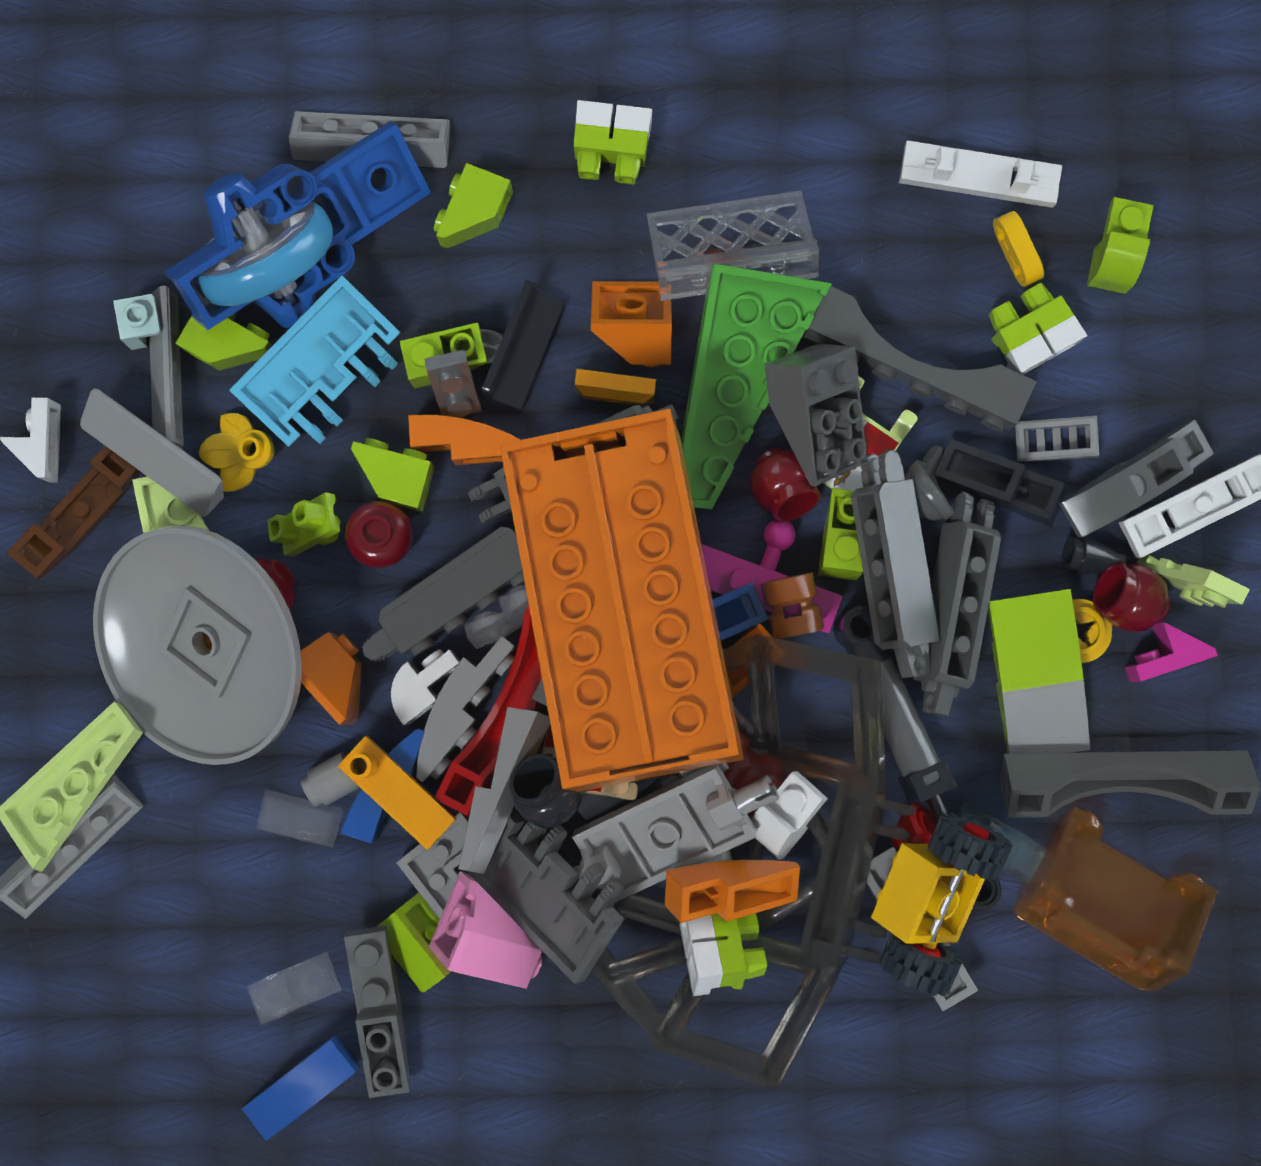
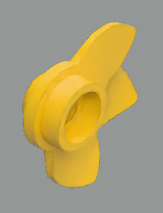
M228 413L221 415L220 418L222 433L208 437L199 449V456L209 466L221 469L220 477L222 478L223 491L234 492L250 485L256 469H261L270 463L275 449L271 438L265 432L255 430L249 418L239 413ZM254 442L256 445V451L251 456L250 447Z

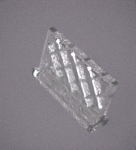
M801 190L646 213L661 301L706 294L711 263L803 279L818 278L819 248L816 238L813 239ZM795 206L796 212L789 219L774 213L781 207ZM748 212L758 216L750 225L736 219L739 214ZM708 218L718 221L711 231L697 225L701 219ZM766 221L780 227L773 237L758 230ZM674 224L680 228L670 237L658 231L657 226ZM727 227L742 233L733 243L719 236ZM789 232L803 239L787 243L781 242ZM688 233L702 239L694 249L680 242ZM750 238L764 245L747 249L742 248ZM711 244L725 251L707 255L703 254ZM672 250L686 256L685 258L663 261Z

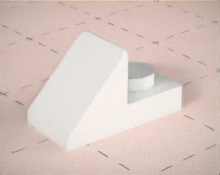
M32 398L31 409H28L26 413V427L30 437H0V440L37 478L50 483H58L61 405L49 398Z

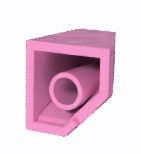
M460 871L430 942V950L450 971L527 989L530 979L536 977L540 970L542 950L468 873Z

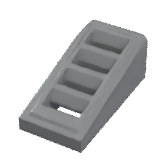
M1097 416L1021 421L1015 426L1018 462L1099 458ZM1085 427L1086 448L1078 449L1077 428ZM1062 428H1069L1070 449L1062 450ZM1044 429H1052L1053 451H1045ZM1028 430H1036L1037 452H1029Z

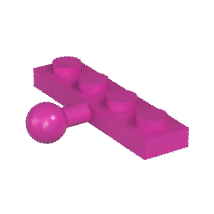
M776 519L767 524L764 530V539L767 547L760 565L702 545L710 590L724 595L752 582L764 610L772 613L773 609L765 605L761 583L789 577L776 572L775 569L782 550L788 549L795 541L796 532L794 526L789 521L779 522ZM816 586L817 595L812 601L813 604L820 606L824 629L820 631L829 633L843 596ZM800 603L785 606L787 616L802 613Z

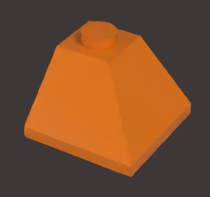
M592 281L591 331L631 365H644L647 367L671 365V282Z
M327 632L301 650V683L339 725H353L359 719L362 663L355 656L359 649L345 634L338 637L334 633Z

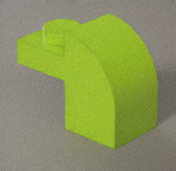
M1117 197L1110 201L1103 239L1094 248L1086 286L1123 294L1127 293L1134 286L1143 268L1151 240L1147 239L1154 205Z

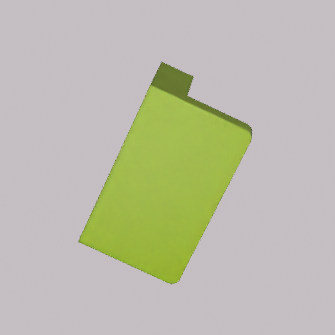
M417 893L377 927L387 926L391 954L419 990L425 992L452 971L448 970L429 948L440 918L422 895Z

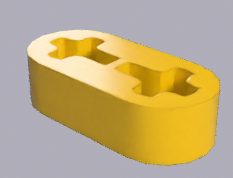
M1011 211L993 220L995 235L1018 283L1025 287L1043 279V265L1020 216L1015 211Z

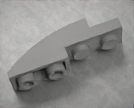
M503 636L500 637L477 666L469 659L463 657L438 694L429 714L418 754L416 778L422 783L427 782L431 777L437 781L451 765V761L447 757L456 746L463 750L478 732L473 726L479 719L471 714L467 708L470 704L477 708L491 691L486 686L496 673L502 677L511 668L515 660L512 654L517 647Z

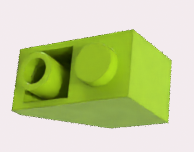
M466 163L462 174L456 173L449 188V195L452 198L447 210H440L434 224V231L437 232L436 237L440 246L448 249L498 228L513 194L511 181Z
M232 314L209 330L198 324L191 316L175 343L185 352L219 371L257 361L273 346L267 341L270 334L252 323H248L246 328L233 321L236 317L235 314Z
M478 322L400 341L408 380L414 389L431 385L426 370L425 358L465 350L470 370L488 363Z
M366 438L364 444L353 441L351 450L378 497L382 501L390 502L396 506L423 513L435 466L426 460L427 454L404 448L403 454L388 450L389 444Z
M832 488L822 535L818 576L857 581L863 573L851 502L853 490Z

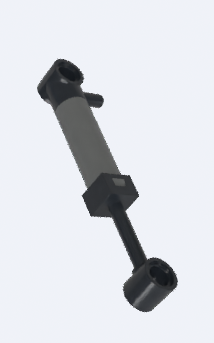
M854 607L841 614L835 621L833 629L835 639L839 645L845 648L901 772L902 776L898 777V780L909 804L927 801L935 821L938 823L940 815L950 813L941 793L957 785L946 761H940L890 649L882 650L875 644L869 607ZM853 618L863 623L865 627L863 638H859L852 633L850 625ZM990 878L984 880L981 894L976 899L972 909L986 910L991 909L997 904L1002 890L998 878L996 880H991Z

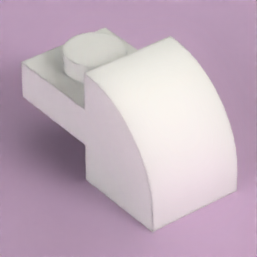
M441 649L437 650L421 663L425 668L421 672L411 662H406L399 669L392 683L391 701L394 711L403 725H410L433 707L438 696L432 687L450 675L461 661L454 651L448 650L446 653H443Z
M798 771L791 772L777 790L779 800L758 808L751 818L757 829L755 839L778 860L784 859L808 829L806 827L808 822L828 799Z

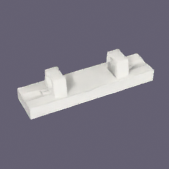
M907 140L904 146L899 183L1053 208L1057 203L1062 165ZM1013 171H1017V175H1016V177H1015V180H1014L1012 186H1010V185H1011V179H1012V172H1013Z
M1261 453L1119 522L1136 559L1142 558L1260 500ZM1166 510L1175 528L1168 527L1163 517V513Z

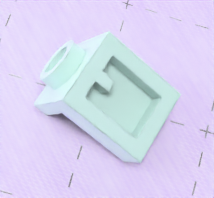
M152 294L113 301L120 340L131 350L147 347L145 337L161 333L156 298Z

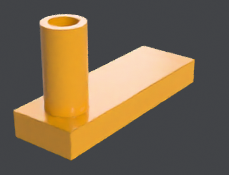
M365 736L338 765L351 780L427 850L457 820L450 811L438 800L434 799L421 784L369 736Z

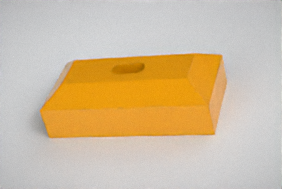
M577 369L574 385L576 392L584 399L644 407L654 402L656 379Z

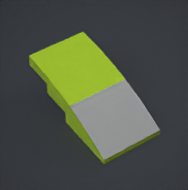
M1071 589L989 601L988 612L993 636L991 644L998 680L996 688L1007 754L1072 753L1090 750L1084 678Z

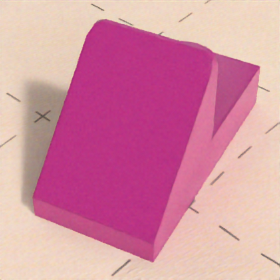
M1161 622L1156 623L1152 628L1162 655H1160L1158 649L1134 656L1135 664L1124 668L1129 682H1140L1218 655L1214 647L1167 623Z

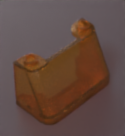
M1074 807L1064 816L1017 899L1014 912L1026 923L1138 989L1156 991L1186 976L1191 968L1218 891L1205 884L1200 877L1191 873H1182L1165 880L1101 842L1100 838L1104 830L1098 818L1091 812Z

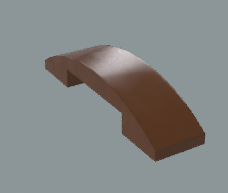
M104 446L89 462L92 468L39 526L33 523L7 551L11 558L38 580L62 562L93 532L133 484L132 480L136 479L141 471L108 447Z

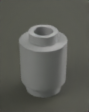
M343 752L307 770V776L300 779L303 791L314 807L321 804L327 806L360 788L338 767L346 757Z

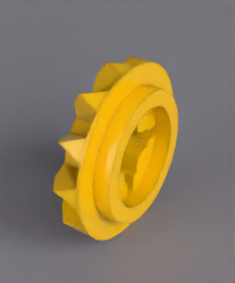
M1074 599L1072 601L1076 623L1079 625L1092 622V625L1084 632L1085 642L1078 638L1081 662L1086 663L1099 658L1107 650L1112 638V625L1102 613L1096 611L1092 601Z

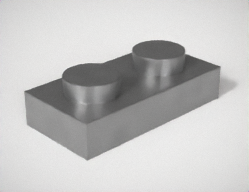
M465 350L425 358L426 370L442 416L464 417L468 414L482 411Z

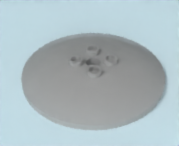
M175 525L148 531L130 540L112 557L101 576L96 591L93 610V634L99 664L116 701L124 707L150 740L170 753L189 761L210 765L230 764L247 759L268 747L285 729L296 707L301 686L302 659L300 643L292 615L282 594L267 572L253 557L232 541L217 533L192 526ZM203 632L211 639L212 650L205 646Z

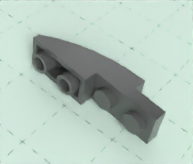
M1196 420L1186 421L1130 460L1116 464L1061 501L1059 505L1077 537H1083L1135 510L1194 473V467L1214 453Z
M387 926L346 931L344 941L357 1010L355 1022L369 1098L408 1093L410 1092V1078L403 1011L395 958L392 959Z

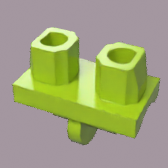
M325 492L311 501L302 500L294 505L292 512L284 516L277 514L268 519L270 541L281 543L284 555L294 557L318 543L329 545L337 540L341 521L333 513V506L336 501L335 494Z

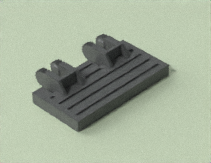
M512 810L485 873L469 871L468 874L501 906L574 984H578L586 980L624 920L613 908L624 887L617 880H613L603 888L596 900H594L591 896L606 871L600 863H595L586 870L572 890L571 888L578 879L579 874L557 853L566 839L567 831L561 825L554 827L539 845L537 841L545 828L527 822L519 836H517L525 820L515 810Z

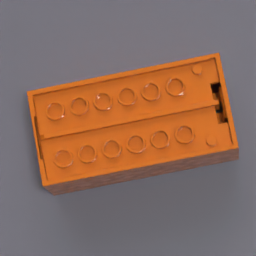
M671 409L500 444L562 789L580 792L744 760L681 439Z

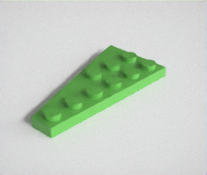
M711 263L681 438L694 507L713 509L734 469L735 461L745 443H748L760 414L769 403L764 364L794 353L805 330H808L815 316L813 315L823 296H826L832 283Z

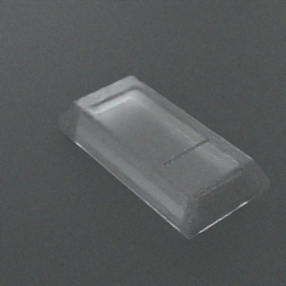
M265 790L255 829L334 848L343 808L332 805L325 806L324 804L314 807L307 799Z

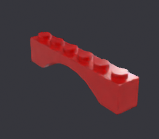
M529 604L524 612L522 631L514 657L515 660L512 663L501 693L478 732L451 762L434 799L466 816H470L475 787L491 789L507 707L539 712L542 707L541 704L532 699L542 679Z

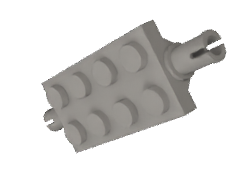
M719 765L702 768L575 829L572 838L580 849L582 859L579 865L573 867L579 874V877L571 889L575 888L589 867L595 863H600L606 871L597 888L603 889L613 880H617L624 887L617 900L619 901L665 880L666 870L700 864L754 839L757 835V829L747 813L771 802L778 801V791L774 784L769 786L772 780L768 775L735 790L729 784Z

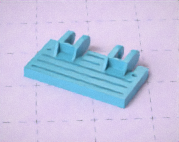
M341 276L229 391L288 447L301 435L288 423L291 418L321 444L326 438L323 432L315 424H311L299 411L310 400L331 424L338 426L343 420L316 393L321 390L333 402L356 379V376L344 366L346 362L356 369L373 387H376L381 382L378 375L370 367H366L354 354L365 344L385 367L393 370L398 363L371 336L376 333L389 345L400 332Z

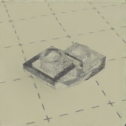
M525 585L515 587L509 591V595L499 597L502 613L498 614L495 611L481 613L474 618L475 621L464 624L468 640L477 649L498 641L501 636L505 638L522 627L524 612L529 604Z
M328 952L286 968L247 986L260 1025L296 1012L304 1006L337 994L342 990Z

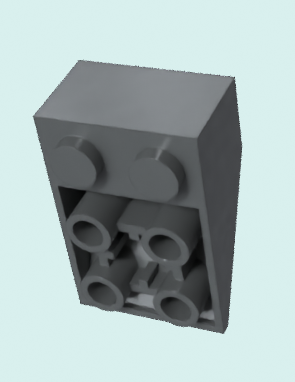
M816 344L765 363L769 404L810 486H817L861 466V459L866 457V443L855 346Z

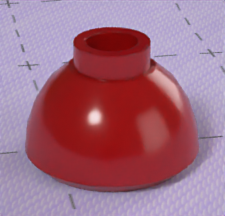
M915 803L909 805L903 811L897 823V834L892 837V844L897 852L902 843L929 844L937 825L932 812L926 807Z

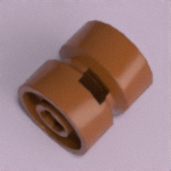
M813 572L761 583L765 605L773 609V612L768 616L773 639L793 637L824 629L820 606L813 604L812 601L817 595ZM800 603L802 613L787 616L785 606Z

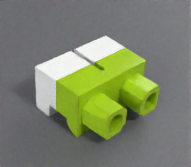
M577 100L574 154L575 159H577L579 178L599 179L601 162L616 164V182L635 184L640 167H645L652 125V109L617 105L613 138L610 139L613 126V104Z
M1042 283L1030 288L1020 296L1030 312L1024 317L1019 318L1010 301L996 307L988 314L996 331V334L991 339L1001 349L1008 363L1006 367L1022 375L1077 345L1088 336L1062 295L1054 299Z
M718 913L679 924L685 956L688 958L687 967L693 996L710 994L712 988L731 986L733 989H742L745 979L765 974L767 960L763 948L743 950L742 941L754 940L758 937L759 924L756 913L727 922Z

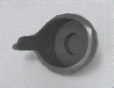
M933 445L927 451L923 461H914L904 475L905 480L913 479L919 518L931 521L947 520L954 514L935 478V473L943 457V448L938 445Z

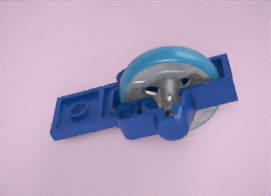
M388 122L310 173L291 164H280L252 182H249L241 173L229 174L216 180L204 191L214 238L205 246L164 272L173 281L190 308L193 319L206 330L211 329L252 301H255L282 327L291 328L317 301L316 292L352 268L355 261V253L351 245L431 194V191L397 124ZM383 168L387 175L385 184L378 189H374L371 185V175L376 169ZM297 176L298 187L293 193L288 194L287 184L292 177ZM317 195H320L332 216V223L324 209L313 202ZM263 200L262 208L254 211L252 207ZM335 245V256L326 262V252L331 246ZM191 280L193 281V283H194V285H195L197 291L200 293V295H201L205 300H207L208 302H210V303L207 304L206 306H204V305L202 304V302L200 301V299H199V297L197 296L196 292H195L194 289L192 288V286H191V284H190V281H191Z

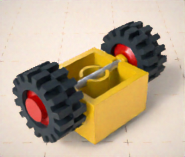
M943 813L940 815L929 844H901L899 851L893 858L892 868L885 885L877 896V904L871 916L873 920L891 932L879 963L881 966H884L883 970L886 973H892L891 977L896 981L902 980L904 981L903 985L909 988L912 985L921 993H924L926 990L933 996L949 994L962 965V960L958 953H954L952 947L944 946L943 943H958L984 880L987 878L996 880V878L1000 877L1013 847L1009 839L1003 838V834L992 831L993 828L988 825L983 826L977 820H968L966 816L959 815L958 817L954 813Z

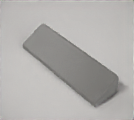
M295 111L289 134L291 155L295 160L329 161L388 122H393L397 124L418 167L445 168L448 162L450 120Z
M160 286L151 293L156 298L161 325V333L159 335L149 336L152 425L154 430L182 449L184 447L181 358L180 347L175 344L180 336L178 296L170 288Z
M94 388L90 392L80 422V426L84 431L201 516H207L224 498L221 477L99 389Z
M113 774L43 872L32 869L24 855H22L0 876V900L26 919L143 807V804Z

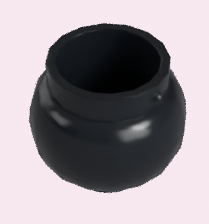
M544 754L531 755L523 759L515 767L510 777L509 790L513 796L516 810L527 822L538 827H557L567 822L576 814L582 802L583 791L562 789L557 758Z

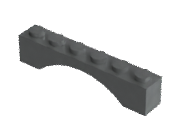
M832 286L829 288L826 296H823L813 315L815 316L808 330H805L801 337V340L810 346L816 344L855 346L857 365L858 362L872 367V373L886 381L893 382L894 379L908 384V390L920 397L930 398L932 395L945 401L944 406L952 412L960 415H966L969 412L981 418L980 423L997 432H1002L1003 429L1009 431L1018 424L1037 382L1003 365L983 369L954 370L934 367L917 361L895 349L875 331L863 315L855 297Z
M1248 750L1004 754L999 778L1007 817H1048L1061 807L1078 799L1113 792H1137L1169 797L1192 805L1211 815L1252 814L1261 788Z

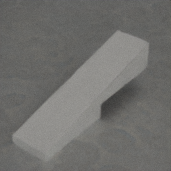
M507 707L491 789L475 787L459 864L460 870L485 873L515 805L509 790L511 774L523 759L537 754L550 725L548 716L536 711Z

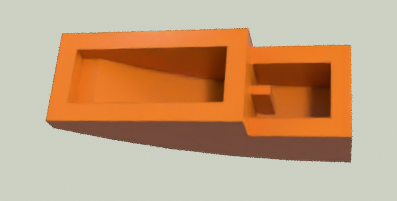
M408 415L410 447L420 452L451 450V460L455 465L503 462L500 444L520 440L509 433L489 425L463 418L441 415Z
M729 860L694 864L666 870L665 906L680 923L718 913L727 922L796 902L798 898L800 866L796 862Z

